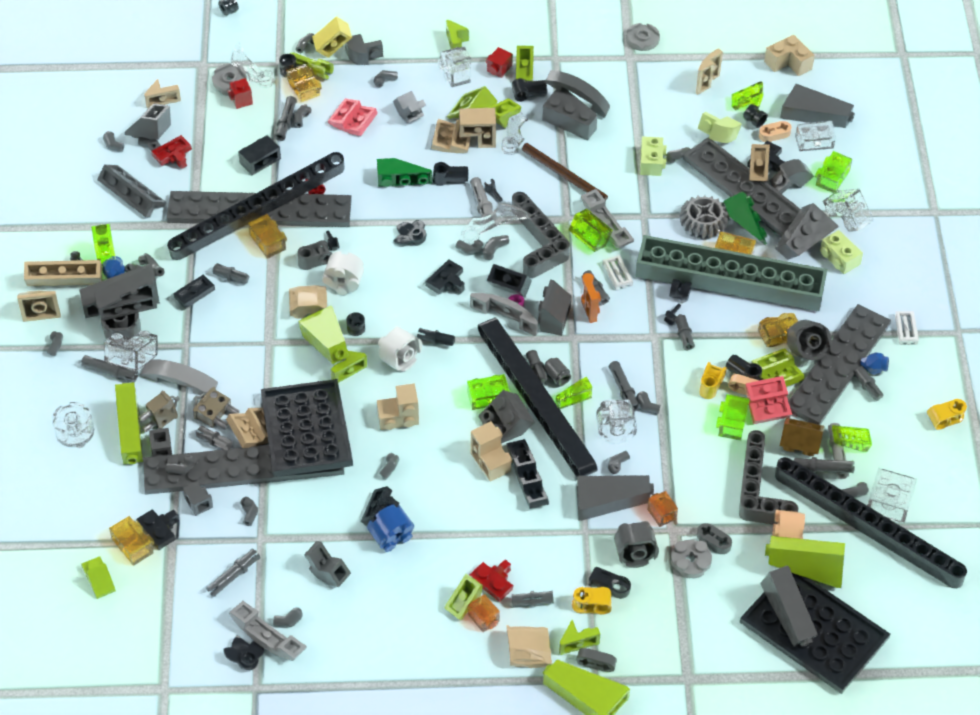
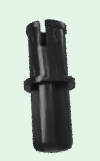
M421 327L418 329V332L425 334H417V338L420 340L433 342L434 345L438 343L453 346L455 343L454 335L442 333L439 330L432 331Z

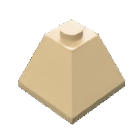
M28 291L17 295L23 322L61 318L56 291Z

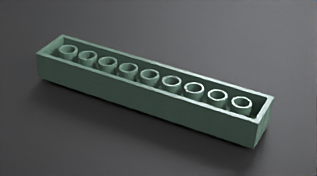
M643 235L636 262L635 277L671 284L673 279H678L682 283L691 282L692 288L820 312L828 269Z

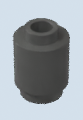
M550 358L546 361L544 370L556 384L563 386L570 381V370L559 358Z

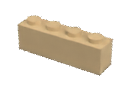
M100 260L24 261V281L27 286L93 285L102 281V264Z

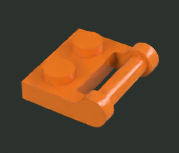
M585 273L582 277L584 290L581 296V303L589 322L594 323L597 322V317L600 313L598 304L601 302L599 291H596L594 288V276L591 273Z

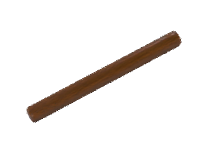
M524 143L521 150L584 192L587 193L597 189L605 201L608 199L607 194L529 143Z

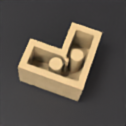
M793 34L766 47L764 62L773 72L789 66L800 76L813 69L815 55Z
M495 108L459 109L460 137L477 136L478 148H496Z
M415 383L395 386V398L377 400L380 430H392L394 428L419 425V402Z
M491 421L470 431V454L490 482L510 473L512 463L510 454L508 452L505 453L502 449V432Z

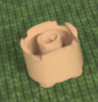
M776 510L775 522L778 523L773 524L772 536L803 539L805 514Z

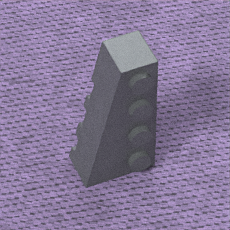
M152 263L79 289L85 318L99 316L94 295L95 291L149 267L154 283L156 302L159 304Z

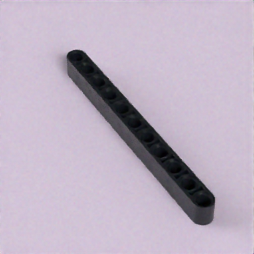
M332 152L174 236L167 243L170 257L174 260H181L342 174L345 170L343 154Z
M494 317L478 324L477 328L481 338L575 476H588L597 472L598 468L594 458L499 320Z
M783 457L777 461L775 470L777 481L947 586L955 589L963 586L967 575V568L964 564L794 460Z

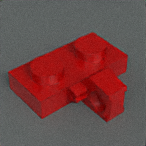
M180 135L151 152L152 156L161 166L168 162L172 164L176 162L177 166L183 169L188 166L185 153L192 150V147Z
M506 559L498 567L494 565L492 568L482 562L469 574L482 584V589L498 602H501L513 590V584L507 580V574L511 571L512 564Z

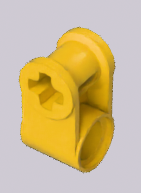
M711 362L707 363L701 378L699 391L701 397L712 399L716 396L725 378L727 367L720 368L712 365Z
M953 399L942 404L933 405L927 410V415L935 429L941 430L961 423L964 420L967 405L962 399Z
M578 587L574 590V599L571 606L576 613L603 615L612 611L611 590L609 588Z

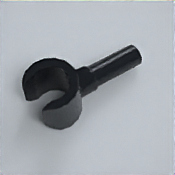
M490 179L491 184L484 182L485 191L494 194L498 201L502 202L503 199L496 190L495 180Z
M327 230L329 250L332 251L334 247L339 249L338 238L333 237L331 232Z
M678 303L671 311H666L664 321L669 325L675 322V313L680 309L681 304Z

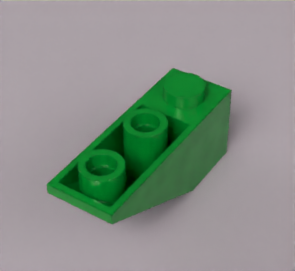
M397 158L376 159L378 187L432 184L431 169Z
M742 191L724 200L729 217L766 245L765 238L767 234L764 228L759 225L761 219L757 211L754 212L752 197L750 195L747 196Z

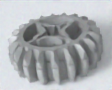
M697 195L696 198L691 197L685 201L681 207L679 218L681 226H683L684 231L689 232V235L695 234L696 238L702 236L703 239L705 236H708L711 239L713 235L718 237L719 233H723L728 225L729 214L724 202H720L719 198L713 199V196L706 197L704 195L700 197Z

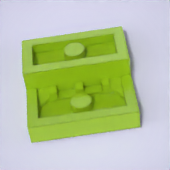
M785 348L751 360V363L759 364L762 367V380L783 376L786 387L804 380L803 372L795 365L794 357Z

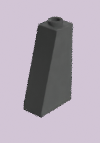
M796 83L782 105L780 118L846 128L848 123H852L855 117L853 112L854 104Z
M650 475L577 476L578 521L649 503L650 495H654V483H650Z
M789 566L770 571L760 584L794 647L800 644L801 647L812 644L813 639L818 634Z

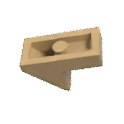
M158 79L144 93L147 108L153 103L166 105L181 101L178 84L161 88Z
M751 144L749 180L768 181L770 145Z

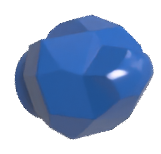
M112 256L103 262L102 271L107 279L125 273V266L120 257Z
M875 352L862 358L860 364L869 373L876 375L882 373V371H888L889 357Z

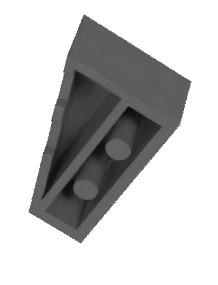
M564 87L560 91L555 90L543 105L542 120L585 140H589L597 130L598 115Z
M811 203L800 209L775 246V249L787 260L800 256L840 226L817 205Z
M149 267L94 292L101 321L157 308L154 283Z

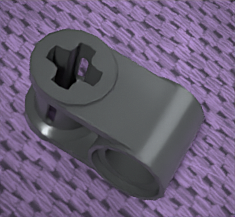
M320 240L316 243L300 247L297 252L298 266L302 270H310L321 265H327L331 254H333L328 249V243L325 240Z

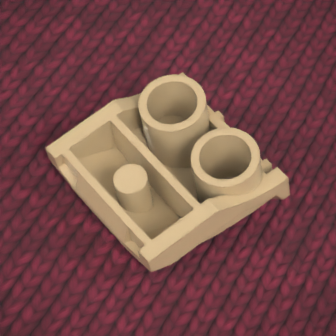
M310 285L289 288L290 316L302 319L307 314H313L327 307L326 286Z
M506 625L510 666L544 668L549 664L552 665L548 628L510 627Z

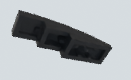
M522 439L506 443L508 453L512 458L514 471L529 509L549 505V499L543 488L542 479L536 467V461L526 440Z

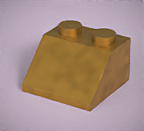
M786 417L779 446L789 452L799 450L803 451L802 454L807 456L818 455L825 426Z

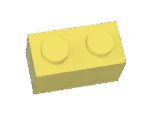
M337 16L313 36L316 51L327 58L332 56L352 38L349 24Z

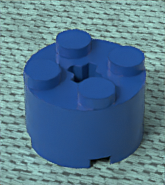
M390 505L382 509L375 515L377 519L374 522L370 520L367 525L368 531L385 552L392 551L396 544L401 541L403 543L408 542L413 537L411 532L414 529V523L400 505L398 507Z

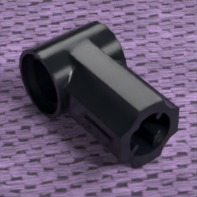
M518 78L511 83L514 98L518 102L526 101L530 96L547 95L548 93L545 80L526 82L525 79Z
M437 162L433 167L432 180L439 186H443L448 182H468V166H449L445 162Z
M736 354L729 357L725 365L729 371L759 381L762 380V367L759 364H750Z

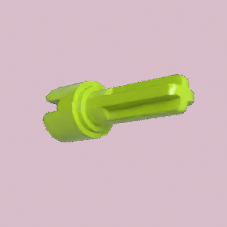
M294 52L290 53L296 57L297 65L312 70L316 76L329 79L326 73L333 74L334 65L331 62L323 59L313 60Z

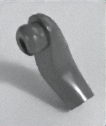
M501 235L490 238L482 250L484 259L492 260L494 258L493 254H495L498 248L509 244V236Z
M144 253L138 257L140 265L152 263L155 276L161 277L165 274L164 268L159 266L150 254Z

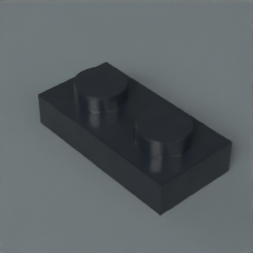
M203 274L174 292L173 295L186 309L213 292L215 285Z

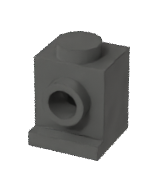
M169 428L149 430L152 457L173 455Z
M198 481L191 482L183 487L184 498L195 516L213 508L212 496L208 494L205 487L201 488Z

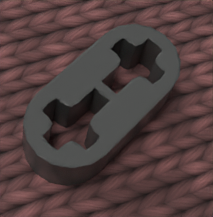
M703 523L698 527L697 539L706 542L707 547L719 554H727L731 551L732 539L729 535L709 523ZM723 542L726 543V545H722V546L719 545V543H721V544H722Z
M581 648L578 651L576 662L584 667L604 672H613L616 667L617 658L609 653Z

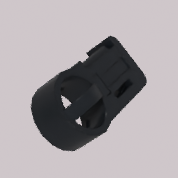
M594 567L589 577V586L593 584L598 587L609 588L611 595L616 598H626L630 594L631 582L624 576L617 575L600 567ZM619 584L627 590L620 592L615 590L613 586Z

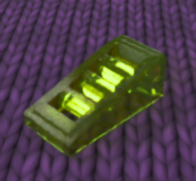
M584 377L556 395L555 403L559 409H563L591 399L593 386L589 379Z
M838 425L831 427L835 444L861 452H868L872 446L870 431L867 428Z

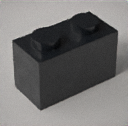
M268 135L259 138L238 151L239 163L252 176L281 159L280 146Z
M494 263L486 280L493 287L521 295L524 298L532 282L527 275Z

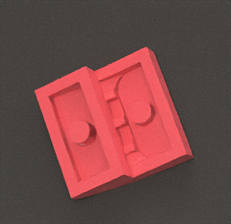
M345 98L330 117L328 123L349 134L362 136L378 112L376 108L361 106L360 100Z
M783 376L745 384L753 424L792 416L787 399L788 391Z

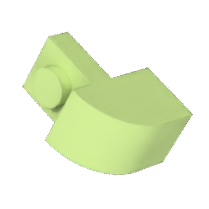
M704 112L697 129L710 135L709 139L729 143L737 139L742 123L728 116L719 119L708 112Z

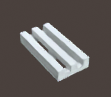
M620 255L602 260V264L616 291L620 287L624 289L627 285L629 287L633 286V280ZM614 261H617V263H618V265H619V267H620V269H621V271H622V273H623V275H624V277H625V279H626L625 281L623 280V278H622V276H621V274H620V271H619V269H618V267L616 266V264H615ZM609 262H610V264H611V266H612V268H613V270H614V272H615V274H616V276H617L619 282L617 281V279H616V277H615V275H614V273H613V271H612V269H611V267H610V265H609Z
M895 311L894 316L899 345H903V343L918 345L919 337L914 311ZM900 316H902V319H903V326H904L905 337H903V331H902V325H901V318H900ZM907 316H910L913 337H910Z

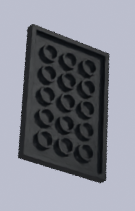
M338 379L261 389L274 477L353 466Z
M792 573L818 634L813 639L812 644L801 647V644L793 646L765 592L741 616L739 622L842 694L888 641L891 633L812 579Z

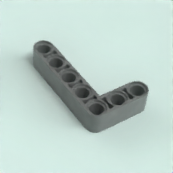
M521 191L515 192L512 195V213L543 246L523 258V274L529 278H535L569 259L570 242L526 193Z
M753 430L749 432L747 437L738 513L740 518L745 521L773 525L778 523L775 522L776 510L798 512L799 507L794 501L759 496L765 435L762 431Z

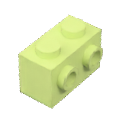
M642 136L640 175L661 176L662 169H666V158H663V156H666L667 145H663V137Z
M840 230L822 239L821 254L843 274L861 265L863 252Z

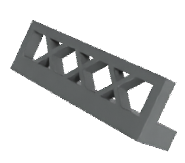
M110 164L103 165L97 180L144 217H151L155 206L165 207L166 201L122 167Z

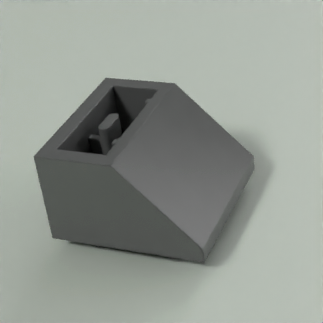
M153 103L125 131V135L133 138L142 137L149 140H159L171 126L170 106Z
M550 279L548 286H545L543 290L544 300L539 302L538 312L540 313L538 323L540 324L541 332L562 336L571 309L572 296L556 281Z
M502 390L478 415L483 425L491 421L495 427L501 430L503 436L501 444L522 436L535 423L519 395Z

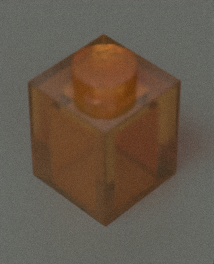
M666 491L655 493L648 498L647 510L659 527L677 519L678 507Z
M485 594L468 604V616L482 632L495 628L500 622V611Z

